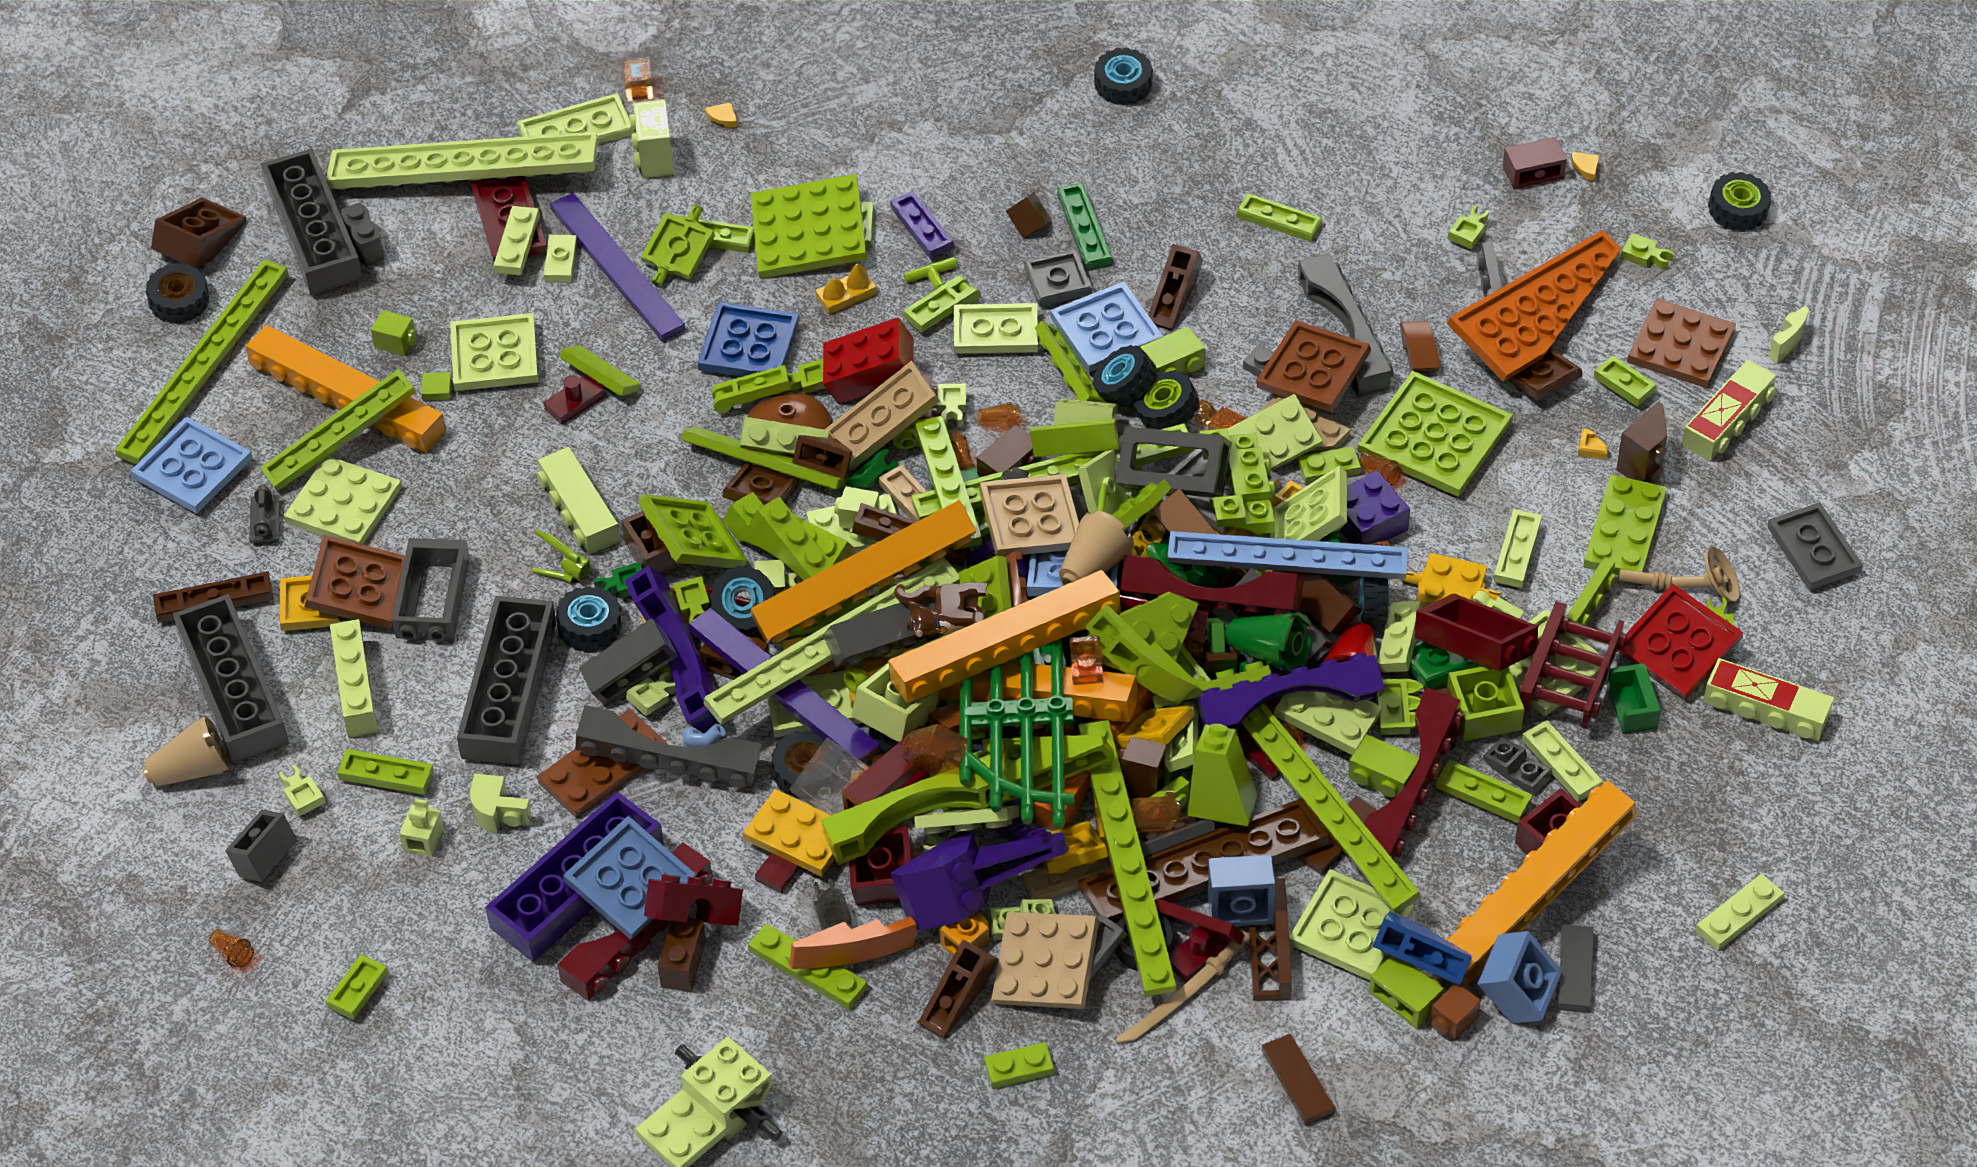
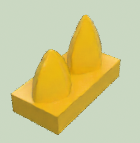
M855 264L849 276L840 280L831 278L826 286L815 290L816 299L828 315H831L876 295L877 286L869 277L867 270L863 266Z

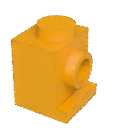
M977 912L963 921L951 923L947 927L945 925L940 928L941 946L953 956L962 939L982 948L989 942L988 921L982 914Z

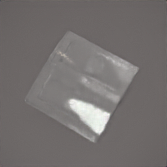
M827 737L790 788V791L809 805L833 815L844 811L842 790L864 773L869 766Z

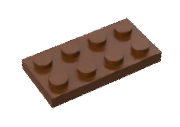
M631 709L619 716L624 723L636 732L651 740L668 744ZM574 749L539 774L537 779L538 783L577 819L645 768L640 764L631 762H616L608 757L598 755L587 756Z

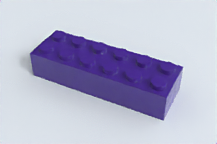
M617 791L485 907L489 928L533 962L594 908L563 881V875L627 816L664 846L661 824Z

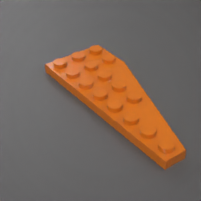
M1601 230L1449 318L1447 325L1504 382L1540 361L1618 256L1621 248Z

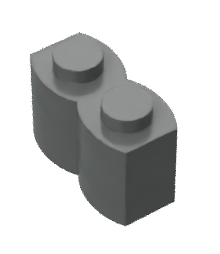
M361 203L343 208L341 210L342 220L355 248L359 262L367 267L383 261L385 255L378 226L371 221L368 209Z

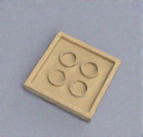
M1066 474L980 482L979 491L996 556L1004 557L1013 551H1020L1021 555L1069 549L1079 526V521Z
M1007 912L991 999L994 1004L1085 1009L1099 919L1096 916Z

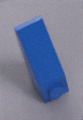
M1391 911L1385 916L1372 946L1458 985H1461L1473 957L1470 953L1419 923Z

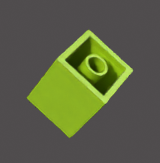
M1205 724L1195 749L1187 816L1248 826L1258 794L1236 730L1227 728L1222 724Z

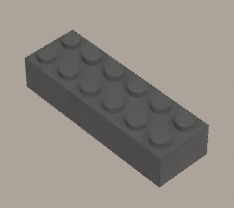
M313 148L261 163L266 188L309 294L314 295L363 280L357 253Z
M229 594L173 613L178 635L231 763L235 764L289 744L283 719Z
M495 596L457 734L461 759L520 765L557 624L553 601Z

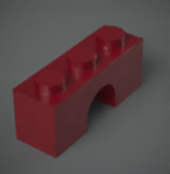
M662 874L661 880H648L644 916L665 921L687 922L689 908L695 901L697 905L696 919L716 925L739 926L743 889L732 887V881L713 879V884H706L705 878L688 876L687 882L680 881V876Z

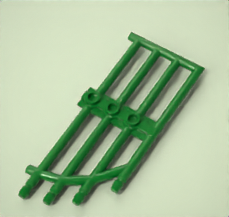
M1072 634L1067 635L1063 638H1071ZM1063 638L1051 642V697L1049 699H1033V651L1021 655V699L1002 701V664L990 668V701L972 703V676L960 681V783L962 785L970 783L971 769L989 783L990 807L993 812L1001 810L1002 791L1020 798L1021 818L1024 824L1032 823L1034 802L1052 804L1053 825L1057 830L1063 829L1065 824V805L1075 806L1074 793H1065L1064 724L1073 722V698L1063 697ZM1035 724H1052V792L1033 789V726ZM1021 725V785L1002 778V727ZM990 727V768L972 753V728Z

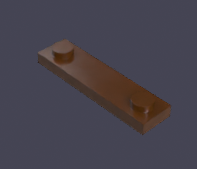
M269 571L153 594L157 622L174 620L173 613L229 594L234 607L274 600Z

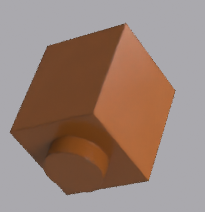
M1455 983L1432 1005L1430 1023L1438 1033L1447 1035L1455 1041L1479 1018L1481 1000L1461 985Z

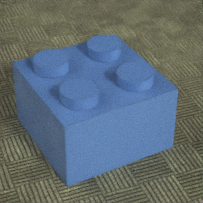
M1271 855L1209 859L1208 901L1211 917L1226 921L1234 926L1274 924L1275 880Z
M1529 931L1498 934L1478 985L1512 1024L1542 1021L1562 970Z

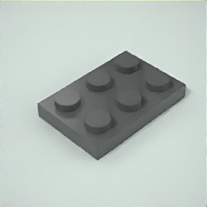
M1821 502L1769 519L1768 529L1809 590L1862 572V562Z

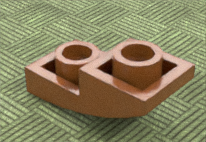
M1401 322L1400 330L1403 350H1407L1410 372L1438 371L1440 362L1429 322Z

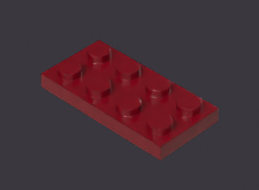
M513 176L504 179L484 178L470 181L494 262L512 206L535 208L525 176ZM539 220L527 257L547 252V245Z

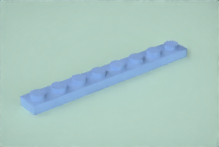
M1170 531L1168 563L1406 579L1408 547Z

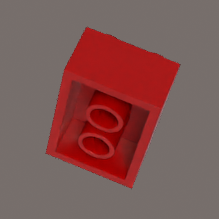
M897 317L824 342L823 385L837 404L870 394L909 362L912 361L914 363L913 336L900 318Z

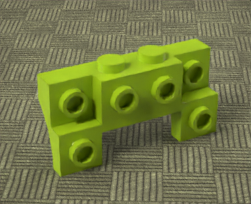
M1228 428L1199 431V434L1224 436L1232 442L1227 469L1231 496L1213 497L1212 505L1216 515V526L1244 528L1255 534L1274 533L1275 520L1270 498H1275L1273 480L1268 481L1267 476L1270 475V463L1268 458H1263L1257 434L1229 435ZM1202 449L1203 460H1208V450Z

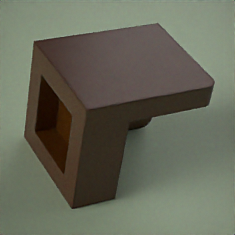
M1035 192L1006 210V213L1022 237L1028 236L1051 220Z

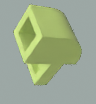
M474 773L470 788V799L475 820L483 829L492 833H498L500 824L512 827H530L532 820L529 799L507 797L508 793L504 776Z

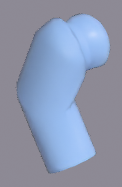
M717 723L704 734L699 733L696 728L688 727L682 733V742L686 747L714 744L724 737L726 732Z

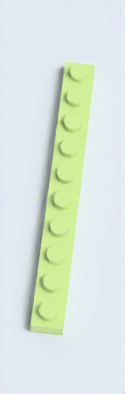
M944 557L705 696L704 705L721 725L831 661L833 658L823 636L830 625L900 603L894 595V590L899 584H903L906 593H914L922 586L959 584V574Z

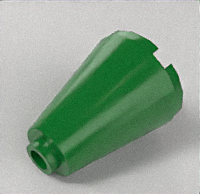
M1299 613L1235 618L1227 625L1225 638L1230 647L1287 673H1291L1290 671L1303 667L1306 664L1312 645V636L1307 635V627H1311V623L1306 615Z

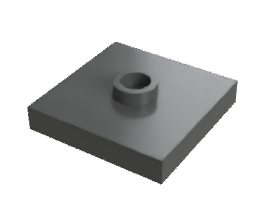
M1077 249L1024 261V269L1039 307L1092 294V286Z

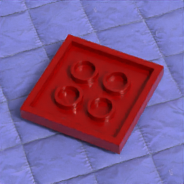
M1672 583L1626 633L1625 647L1622 652H1617L1634 664L1645 663L1649 675L1686 700L1713 671L1718 658L1724 659L1743 638V632Z

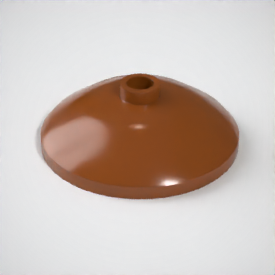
M783 392L778 395H770L759 401L748 414V417L818 429H826L831 425L830 415L826 407L816 398L799 392ZM781 453L790 457H794V455Z

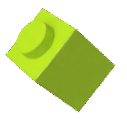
M385 310L381 311L370 329L374 348L405 356L410 346L415 344L417 339L413 318Z

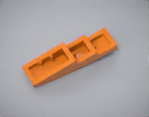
M911 916L885 927L878 919L854 929H850L845 922H842L791 944L789 966L792 969L826 968L859 963L896 953L914 946L917 923Z

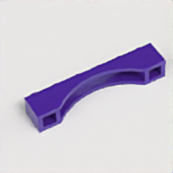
M648 565L626 579L625 583L634 604L646 622L652 618L666 632L678 657L668 664L676 685L677 701L686 722L704 734L714 724H720L704 705V697L716 690L666 578Z
M1359 653L1349 657V661L1338 663L1337 660H1329L1321 663L1319 668L1311 670L1308 667H1299L1290 671V675L1279 677L1278 673L1262 677L1260 682L1250 684L1249 680H1244L1232 684L1230 689L1220 690V687H1214L1204 690L1202 692L1203 695H1200L1197 701L1203 727L1205 724H1222L1227 728L1236 730L1242 721L1257 707L1271 699L1290 693L1305 691L1322 692L1341 697L1352 703L1380 697L1385 687L1376 655L1367 656L1366 653Z

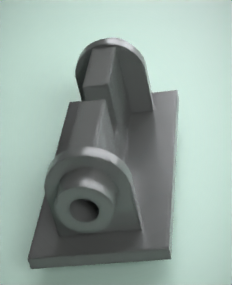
M259 485L254 491L255 497H251L249 542L279 541L280 495H272L267 485Z

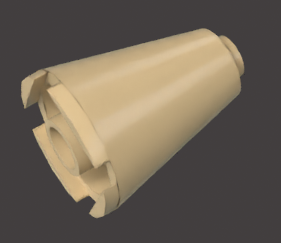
M1095 511L1094 514H1089L1090 512L1084 515L1059 570V578L1063 586L1100 570L1106 573L1122 561L1125 555L1130 554L1134 547L1133 537L1131 534L1128 537L1122 530L1124 525L1121 521L1103 511Z
M205 716L199 718L146 758V766L142 767L148 783L154 782L159 787L222 774L231 770V763L226 749L223 750L219 742L221 741L220 735L211 720Z

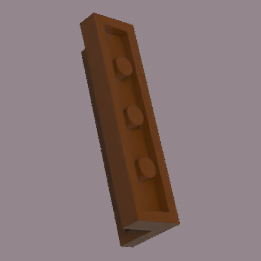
M861 503L852 527V533L879 542L918 521ZM953 547L945 550L947 555L944 558L948 562L963 566L969 547L953 550Z
M1274 878V924H1265L1274 931V934L1267 940H1264L1256 933L1262 925H1249L1253 1001L1291 1000L1292 975L1285 878ZM1265 950L1276 957V960L1268 967L1257 959ZM1268 976L1277 983L1278 990H1259V983Z

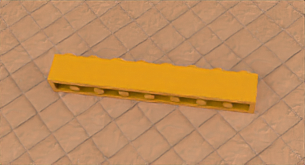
M265 325L245 345L248 361L254 369L262 370L272 375L276 380L284 381L294 386L299 392H305L315 397L319 402L327 403L338 410H341L380 382L268 325ZM412 397L370 425L382 431L386 436L394 437L404 442L408 447L416 448L424 453L446 432L443 413Z
M958 500L752 607L750 614L765 642L768 643L773 640L775 644H778L791 636L789 631L800 627L801 631L817 623L815 618L826 613L827 617L834 615L843 609L841 604L849 600L856 603L869 596L868 590L876 586L881 590L894 583L893 577L903 572L905 576H908L921 568L920 563L928 559L932 563L947 555L945 550L954 545L957 549L968 545L973 541L971 537L974 536L977 530L963 504Z
M1103 570L1095 572L888 660L891 682L907 704L1084 629L1089 621L1106 604L1117 614L1121 613L1119 590Z
M904 648L902 654L909 652L913 649ZM1009 660L1002 663V701L1021 699V662ZM1033 663V699H1049L1051 697V665ZM1063 667V697L1073 698V716L1130 722L1139 697L1136 675ZM990 669L972 676V702L990 701ZM960 682L941 689L938 700L960 702Z
M1608 780L1601 787L1596 786L1589 793L1587 801L1580 808H1574L1568 814L1566 822L1558 830L1553 829L1546 836L1544 844L1537 851H1531L1524 858L1523 865L1515 873L1510 872L1506 875L1501 883V887L1494 894L1490 893L1485 896L1479 905V909L1472 916L1464 917L1458 925V930L1450 938H1444L1473 955L1461 986L1466 988L1484 970L1498 934L1522 932L1638 816L1636 803Z

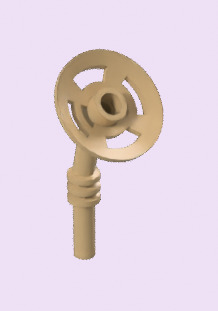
M1710 547L1705 551L1706 572L1704 576H1671V573H1667L1665 576L1664 572H1661L1659 575L1658 571H1654L1652 574L1620 569L1618 574L1619 581L1651 585L1653 589L1658 586L1660 590L1663 587L1667 590L1673 583L1679 588H1714L1728 602H1734L1739 598V584L1733 567L1727 557L1716 547ZM1726 582L1729 585V593L1725 590Z

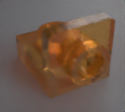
M1100 637L1071 638L1073 685L1104 683Z
M1173 790L1166 791L1163 797L1133 798L1131 802L1137 832L1171 830L1177 818H1180V803L1174 799Z

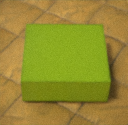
M451 372L423 373L422 401L450 400Z

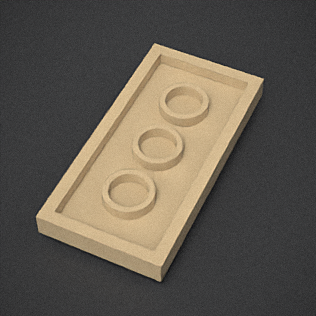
M911 361L824 430H829L828 438L839 440L853 451L849 470L852 471L940 402V400L918 367Z

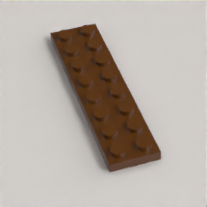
M1300 798L1252 816L1248 826L1230 824L1143 858L1154 900L1161 899L1173 903L1208 890L1209 859L1271 855L1272 865L1328 845L1329 835ZM1108 869L1078 881L1079 890L1095 915L1098 917L1101 913L1117 924L1124 916L1113 869Z

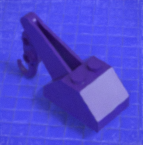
M1021 817L1012 819L1011 825L999 827L998 829L999 835L1006 839L1007 843L978 848L972 832L959 831L891 872L906 918L911 916L917 923L916 930L920 931L963 921L986 906L991 886L1039 863L1066 853L1069 847L1064 834H1052L1044 828H1030L1023 823Z

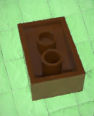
M202 197L155 220L151 249L161 253L165 258L175 259L185 265L189 264L194 268H199L215 258L245 224L247 217Z

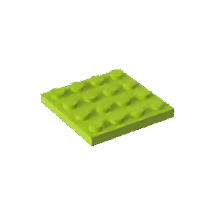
M857 173L751 193L757 268L760 279L867 260Z
M1412 371L1359 442L1357 452L1459 497L1512 423L1513 414Z

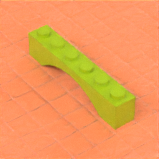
M990 755L979 758L990 768ZM959 767L821 819L825 837L839 865L867 854L888 830L917 814L947 807H970L977 809L989 807L990 784L971 769L970 783L962 785L959 780ZM1002 771V778L1007 779ZM1002 791V801L1011 798L1010 794Z

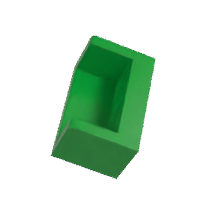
M1645 663L1611 668L1608 675L1607 689L1622 734L1657 729L1661 710Z

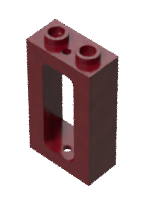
M1455 593L1416 611L1414 638L1497 671H1501L1533 655L1539 644L1537 625Z
M919 725L842 790L844 810L930 778L929 772L943 766L942 742L938 735L932 731L928 732Z

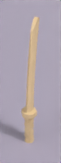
M1242 931L1245 937L1241 945L1230 942L1215 958L1210 957L1202 970L1155 1010L1118 1036L1116 1043L1124 1044L1135 1041L1171 1014L1215 975L1221 976L1224 973L1226 963L1250 941L1249 935Z

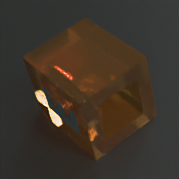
M649 57L623 60L627 101L653 98Z

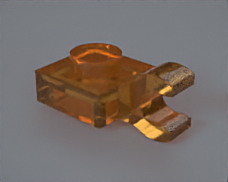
M1201 399L1200 403H1198L1199 411L1195 415L1196 420L1208 424V430L1229 428L1247 419L1224 406L1217 411L1210 402Z

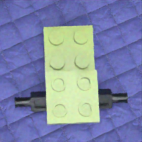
M729 1036L704 1056H696L685 1044H681L676 1049L675 1055L687 1064L685 1066L686 1071L680 1075L682 1090L635 1128L636 1136L670 1167H689L723 1137L729 1141L746 1124L754 1130L760 1129L773 1142L779 1140L783 1134V1131L771 1122L772 1116L760 1107L773 1085L772 1074Z

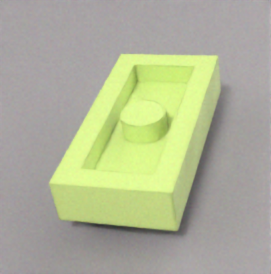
M549 235L544 269L545 282L572 283L577 249L576 235Z

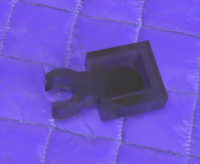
M831 878L828 879L829 889L827 890L819 889L818 883H814L815 896L819 899L813 901L814 910L821 931L845 922L848 926L852 925V918L844 894L835 895V885Z

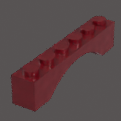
M1125 555L1120 590L1129 592V597L1147 600V595L1160 596L1171 592L1198 603V606L1204 607V601L1215 602L1214 608L1232 610L1233 605L1244 606L1243 611L1261 613L1262 608L1273 609V615L1290 614L1291 611L1300 612L1304 576L1267 571L1258 578L1239 586L1204 588L1183 580L1173 573L1161 560Z
M1426 688L1415 711V726L1420 739V756L1415 771L1404 789L1385 806L1368 814L1364 822L1366 828L1393 860L1395 857L1400 858L1404 851L1406 841L1403 839L1407 831L1412 832L1418 817L1415 814L1419 805L1424 806L1429 794L1427 786L1431 779L1436 780L1441 768V763L1438 762L1442 754H1448L1453 740L1450 737L1453 729L1458 730L1464 717V712H1461L1460 699L1430 688Z
M682 842L672 854L696 874V877L705 878L706 884H710L713 878L710 860ZM653 919L632 940L618 930L603 938L579 943L557 964L560 981L589 1001L596 993L602 992L607 986L608 981L617 972H622L627 967L629 960L637 952H642L659 931L665 930L670 921Z

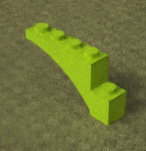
M754 492L732 503L723 519V523L739 543L745 541L771 553L790 567L803 580L834 565L780 497L763 505Z

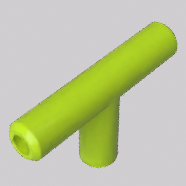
M952 257L905 272L903 274L904 280L909 283L928 277L936 290L944 285L939 273L956 268L957 261Z

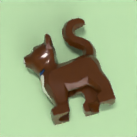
M967 582L944 584L941 586H922L914 593H906L903 584H899L894 590V595L899 602L908 605L911 613L907 629L912 630L916 636L922 637L934 632L949 635L984 620L985 608L978 606V596H986L987 583ZM924 598H931L935 602V610L922 606L919 602Z

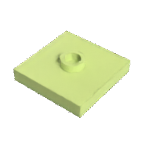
M1114 450L1104 451L1078 468L1089 514H1094L1097 511L1102 483L1107 484L1104 505L1105 513L1112 515L1127 500L1124 488L1115 483L1114 469L1117 460Z

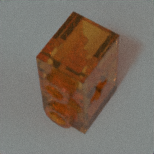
M938 724L911 731L903 743L905 751L902 760L932 774L958 768L969 739Z

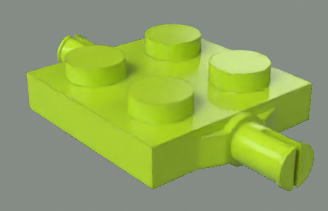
M693 204L687 217H677L666 212L663 215L641 255L642 262L658 269L651 281L655 286L662 287L668 274L678 275L688 280L692 279L715 237L713 230L703 227L697 222L704 211L701 206Z

